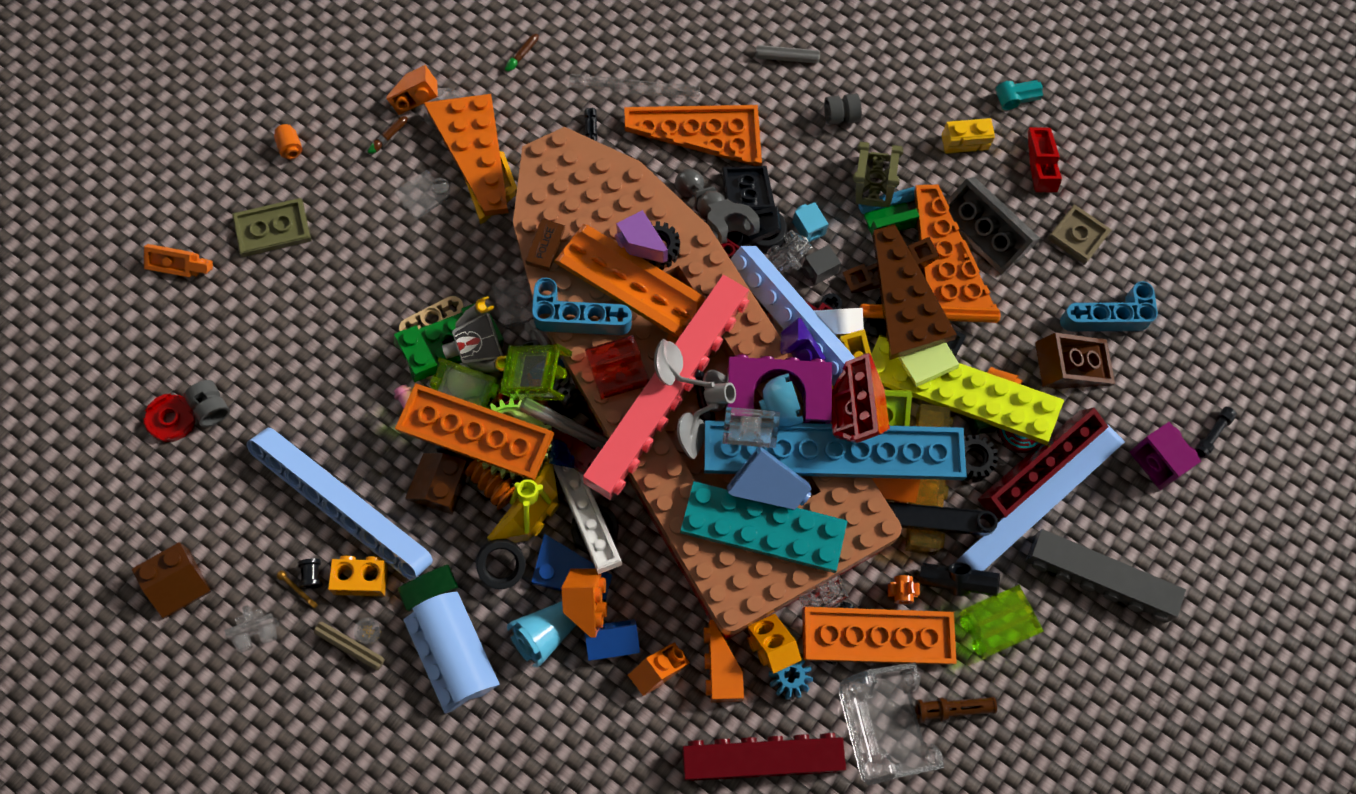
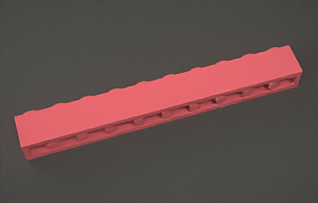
M724 274L675 343L683 356V368L679 375L684 378L696 380L694 377L699 370L701 372L704 371L710 361L708 356L712 350L716 352L723 342L721 337L725 331L730 332L736 323V315L738 312L743 313L750 302L747 299L749 289ZM655 372L583 475L584 484L611 500L614 494L619 495L626 484L624 479L628 473L633 474L640 464L639 457L643 451L647 453L651 449L655 441L652 438L657 431L662 432L669 421L667 416L671 410L675 412L679 408L683 400L680 397L685 390L689 392L694 384L680 382L675 379L672 385L667 386L660 381Z

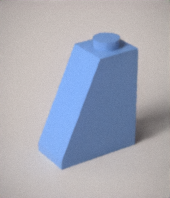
M761 446L757 447L727 485L728 493L732 496L794 510L799 504L802 506L808 501L812 489L809 482Z

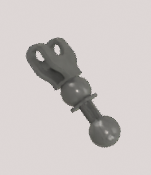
M684 169L677 175L675 179L677 192L686 198L695 197V210L707 219V224L720 244L728 242L727 233L731 231L742 232L747 236L759 233V217L751 207L733 203L729 199L725 200L724 196L717 192L714 186L704 189V179L695 169Z

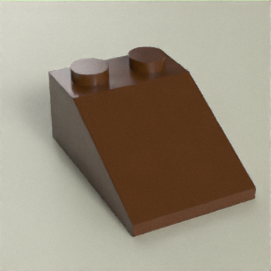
M1055 332L1035 342L1042 387L1064 389L1111 386L1115 384L1107 339Z

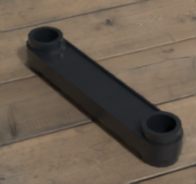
M887 502L898 518L902 528L987 536L993 533L998 524L995 514L989 511ZM980 519L987 520L990 523V528L983 527Z

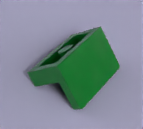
M905 202L867 212L864 215L871 236L874 230L894 224L898 231L914 228L920 217L917 209L909 210Z

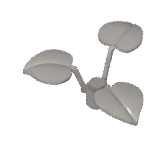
M662 339L656 348L654 357L655 371L660 381L668 386L672 385L676 379L680 382L704 386L705 389L704 397L708 406L696 411L694 415L684 413L677 425L678 440L689 458L695 459L701 449L705 434V424L703 420L699 419V416L709 410L719 412L726 404L733 403L736 399V389L732 383H727V376L717 370H708L703 377V381L680 376L679 374L683 368L682 353L673 342Z

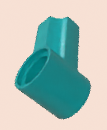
M1037 80L1015 84L1013 81H1005L995 88L1000 105L1005 111L1012 110L1021 103L1041 100L1043 97V86L1041 81L1038 82Z

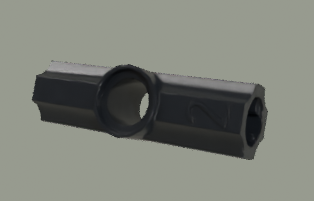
M962 562L953 563L950 566L922 563L919 583L921 586L948 589V592L954 596H966L970 592L998 596L1000 573L972 570L970 565Z

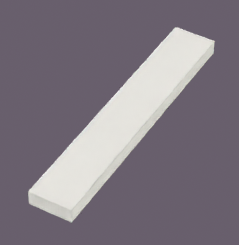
M547 451L597 573L601 574L621 566V558L591 489L584 484L583 474Z

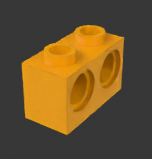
M340 556V559H332L328 590L333 595L385 597L388 566L384 560L375 556H368L366 560H356V557ZM352 570L350 578L340 580L342 572ZM370 571H378V575L374 580H366V576Z
M776 614L759 620L748 627L750 637L747 640L753 652L757 651L762 665H768L773 674L802 661L796 640Z

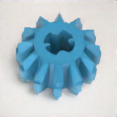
M801 658L802 661L774 674L772 671H769L768 676L776 679L770 682V687L777 685L780 687L776 691L777 696L786 691V700H790L792 692L799 699L801 697L800 690L806 693L809 691L810 688L805 683H811L813 677L805 674L809 673L812 669L810 666L802 667L805 662L803 658ZM789 671L794 673L792 676L796 675V679L792 683L787 681L788 677L786 679L784 677Z

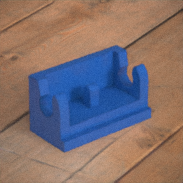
M635 619L604 623L603 628H599L596 638H591L585 633L588 661L640 653Z

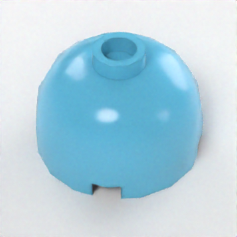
M789 373L771 379L763 389L764 400L759 401L763 416L769 415L773 423L785 427L804 422L803 416L797 417L800 414V406L792 381L786 382L790 379Z

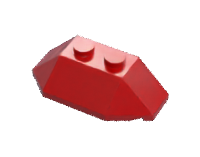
M870 353L846 361L842 368L844 371L837 378L832 389V430L835 438L859 443L881 435L890 429L885 389Z

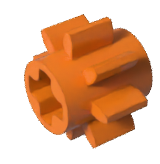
M895 576L894 582L888 584V597H894V603L912 604L914 603V598H918L920 595V583H913L912 576Z

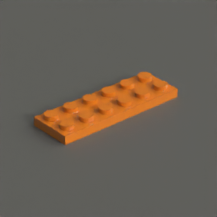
M415 383L395 427L398 432L534 481L554 436L551 430Z
M830 607L802 608L803 661L957 664L954 612Z

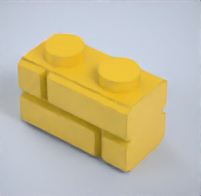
M991 118L946 122L945 129H943L941 134L945 154L989 150L995 138Z

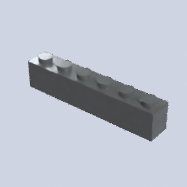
M1041 529L1034 535L1025 561L1032 564V567L1038 571H1049L1056 574V578L1062 581H1072L1079 584V587L1083 590L1101 593L1109 601H1120L1127 604V607L1133 611L1146 612L1152 615V618L1159 622H1169L1178 617L1186 589L1044 529Z

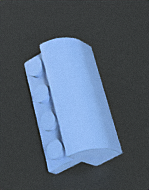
M457 591L440 594L423 601L413 607L414 612L403 619L444 713L452 712L468 700L482 697L500 685Z

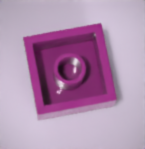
M1167 422L1148 435L1130 451V454L1160 491L1201 462L1196 450L1187 444L1181 432L1170 422Z

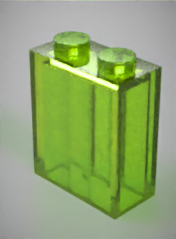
M1020 585L1003 591L998 596H992L969 606L959 613L963 629L966 632L969 631L973 639L972 646L977 655H981L983 660L1044 632Z

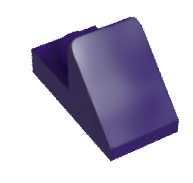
M801 318L796 319L781 332V354L791 353L794 358H798L800 361H810L812 359L826 360V357Z

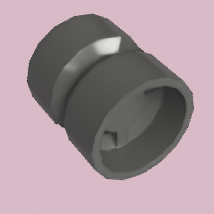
M857 93L846 94L842 99L839 95L825 97L824 113L827 125H841L843 121L847 124L860 122L862 108L859 95Z
M211 380L200 381L189 387L184 393L188 405L194 410L193 413L197 421L203 427L221 422L230 413L224 399L220 397V392L215 383Z

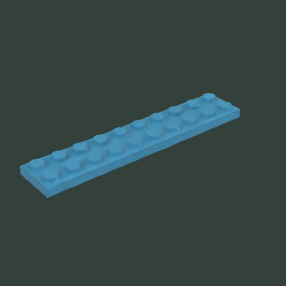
M705 421L704 473L737 474L757 447L761 446L799 476L965 480L967 476L964 428L889 426L890 429L881 435L854 443L835 438L832 424L800 423L785 427L773 422Z

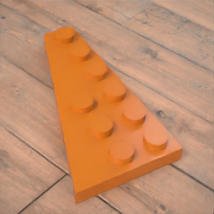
M916 185L914 194L916 209L920 216L917 222L919 241L930 237L939 255L937 260L923 268V275L941 307L998 309L996 304H993L987 285H984L979 274L980 270L966 241L962 239L959 233L960 228L957 222H954L949 212V205L939 185Z

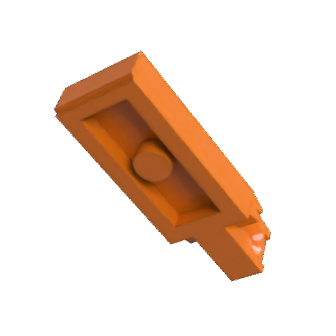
M152 244L144 246V269L184 277L198 276L199 273L207 274L210 270H213L212 260L199 258V254Z

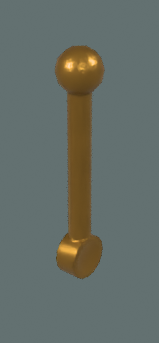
M281 570L277 573L278 580L286 582L314 609L318 606L315 601L287 577L285 571Z

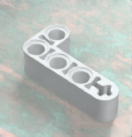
M863 308L814 310L834 334H849L864 329ZM767 313V317L781 337V332L784 329L770 313Z

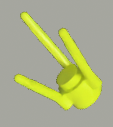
M526 479L514 484L515 490L510 499V504L513 505L517 497L523 504L524 531L528 534L530 532V505L538 500L539 494L547 504L551 503V499L545 493L542 484L537 485L533 480Z

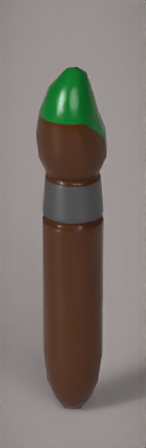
M403 116L396 120L377 140L371 143L367 153L374 154L378 152L382 145L390 140L407 123L408 118Z

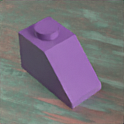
M643 210L616 223L617 234H615V239L621 248L625 247L629 255L661 263L667 261L668 249Z

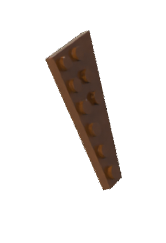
M895 224L874 230L872 237L875 259H877L878 279H880L881 286L880 294L883 316L887 329L886 338L889 343V359L892 360L955 340L957 335Z

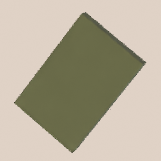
M302 198L232 213L241 257L312 241Z

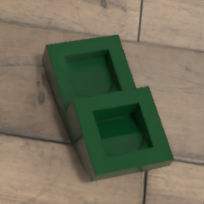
M444 565L398 587V591L406 610L413 611L412 608L423 601L440 594L450 593L459 587L450 566Z

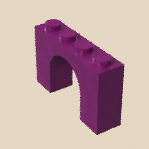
M742 354L729 357L727 383L734 385L736 399L733 403L726 404V421L752 422L754 415V391L757 386L766 380L789 373L790 379L788 381H792V384L797 387L802 396L803 423L830 424L832 421V362H825L822 359L800 361L794 357H789L785 360L774 359L771 356L749 358L747 355Z

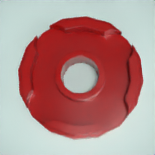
M163 394L155 398L147 406L143 421L147 432L156 440L174 442L184 438L192 430L196 417L193 413L194 410L190 408L185 397L178 394ZM174 412L175 419L172 422L165 423V415Z

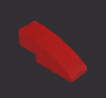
M1029 127V160L1035 192H1058L1062 181L1058 167L1060 156L1051 128Z

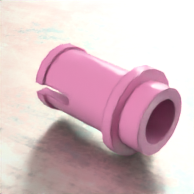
M407 385L399 386L394 391V398L399 400L403 409L412 392V388Z

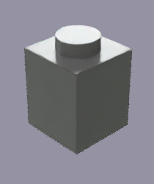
M827 245L805 257L802 271L808 280L810 279L814 285H817L837 274L841 262L831 247Z

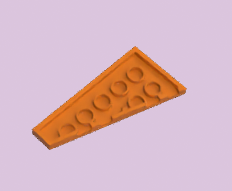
M491 94L424 102L425 109L430 114L450 154L460 168L464 179L469 184L484 215L508 213Z
M758 105L624 107L626 132L741 163L762 166Z

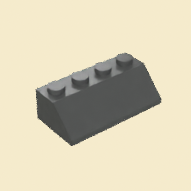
M976 177L966 178L947 200L950 208L949 212L954 222H957L960 228V235L1001 275L1021 260L1041 239Z

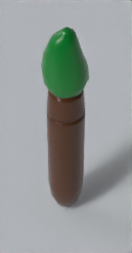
M538 34L531 35L514 56L508 60L504 69L506 72L516 68L518 62L523 59L538 41Z

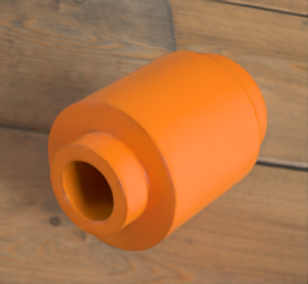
M288 124L278 126L274 131V139L281 157L286 159L297 158L302 153L303 148L296 130Z

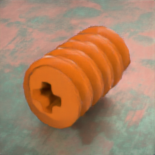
M475 459L467 467L465 474L471 477L473 483H478V489L484 491V495L487 498H491V503L497 505L498 510L502 509L510 503L515 490V486L510 487L513 479L508 478L504 480L501 478V474L497 472L492 475L491 466L483 469V462H477Z

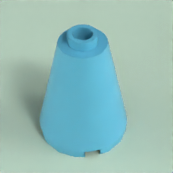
M561 601L511 621L507 625V630H513L514 635L510 638L521 656L526 661L532 659L535 662L532 666L538 668L574 629L576 624L563 613Z

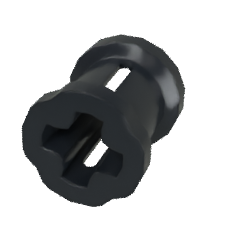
M311 558L297 562L298 567L301 569L300 589H314L323 586L319 578L320 559Z

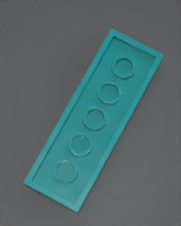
M693 481L680 533L836 573L847 520L801 508L794 510L735 497L729 494L726 489Z

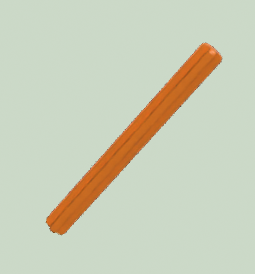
M882 304L860 305L859 308H863V318L884 319ZM942 307L949 321L998 323L1001 317L999 309Z

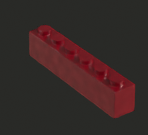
M1095 407L1078 411L1051 435L1048 445L1041 443L981 495L978 501L986 511L992 512L997 518H1006L1109 426Z
M835 733L820 734L819 739H810L808 734L794 735V740H783V736L767 737L765 742H757L756 737L741 738V743H730V739H717L711 745H704L703 740L688 741V746H683L684 782L843 773L846 771L843 737L836 738Z

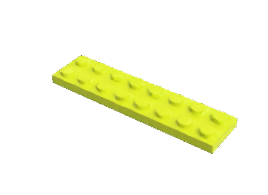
M879 335L871 353L884 387L892 390L911 391L914 398L1048 445L1064 399L959 363V368L915 387L899 359H889V343L887 338L880 337Z

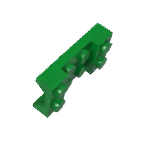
M476 303L461 308L459 314L420 329L416 325L394 334V345L400 348L409 365L414 383L462 363L460 355L446 359L442 349V341L445 339L455 341L452 330L456 329V322L467 309ZM490 314L500 347L502 348L504 338Z

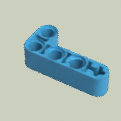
M546 277L539 279L535 283L532 312L534 325L540 331L625 335L631 330L632 313L626 305L558 301L557 284L554 280ZM543 291L552 292L550 295L547 296L541 294ZM544 313L550 315V317L546 319L539 318V316ZM567 315L575 316L572 320H566L564 317ZM599 316L601 319L598 321H591L590 317ZM618 318H623V321L619 322Z
M1140 281L1127 293L1125 297L1126 303H1072L1062 314L1060 324L1063 329L1071 332L1144 331L1158 315L1154 289L1148 282Z

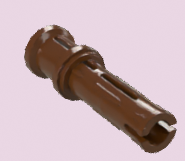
M940 697L936 701L924 702L921 699H917L915 702V713L919 723H925V720L939 719L943 722L948 720L949 717L996 714L997 702L995 697L947 701V699ZM979 706V707H973V708H961V707Z

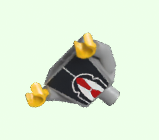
M488 296L478 299L476 304L467 309L456 322V329L452 330L455 341L442 345L446 359L460 355L463 364H468L471 369L485 373L511 370L513 367L505 365L506 359L511 358V356L503 355L490 314L485 313L493 310L494 306L486 307L485 300L489 299Z

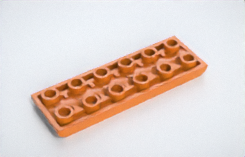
M582 224L567 246L554 260V263L620 304L626 305L630 310L679 339L706 300L703 295L643 258L629 255L625 247L621 248L617 242L587 224Z

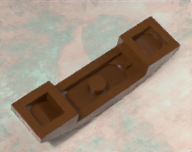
M930 237L908 245V249L920 270L939 258ZM877 263L867 267L865 264H861L842 272L851 293H859L881 287L880 279H878Z

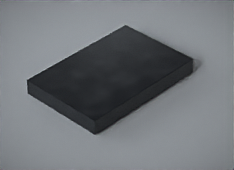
M767 166L722 167L721 174L726 199L733 203L748 205L754 211L775 207Z

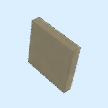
M1074 204L1047 239L1086 265L1112 229Z

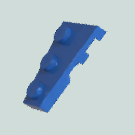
M544 534L531 583L562 591L561 587L570 569H596L592 562ZM603 572L601 577L606 578V592L602 593L603 601H606L612 575L608 572Z

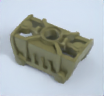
M859 142L857 146L858 153H860L858 169L853 174V181L856 183V203L875 207H890L894 190L900 181L898 179L899 176H897L899 157L903 155L902 146L892 145L891 155L876 152L869 153L870 143ZM868 159L873 161L874 166L872 170L867 165ZM885 161L890 162L889 168L883 171L882 166H884ZM879 178L882 181L879 183L872 182L871 179ZM869 190L870 195L868 198H862L863 193ZM880 191L886 195L885 201L879 198Z

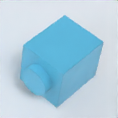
M815 202L809 205H801L796 209L792 223L800 236L806 237L811 242L826 234L828 222Z

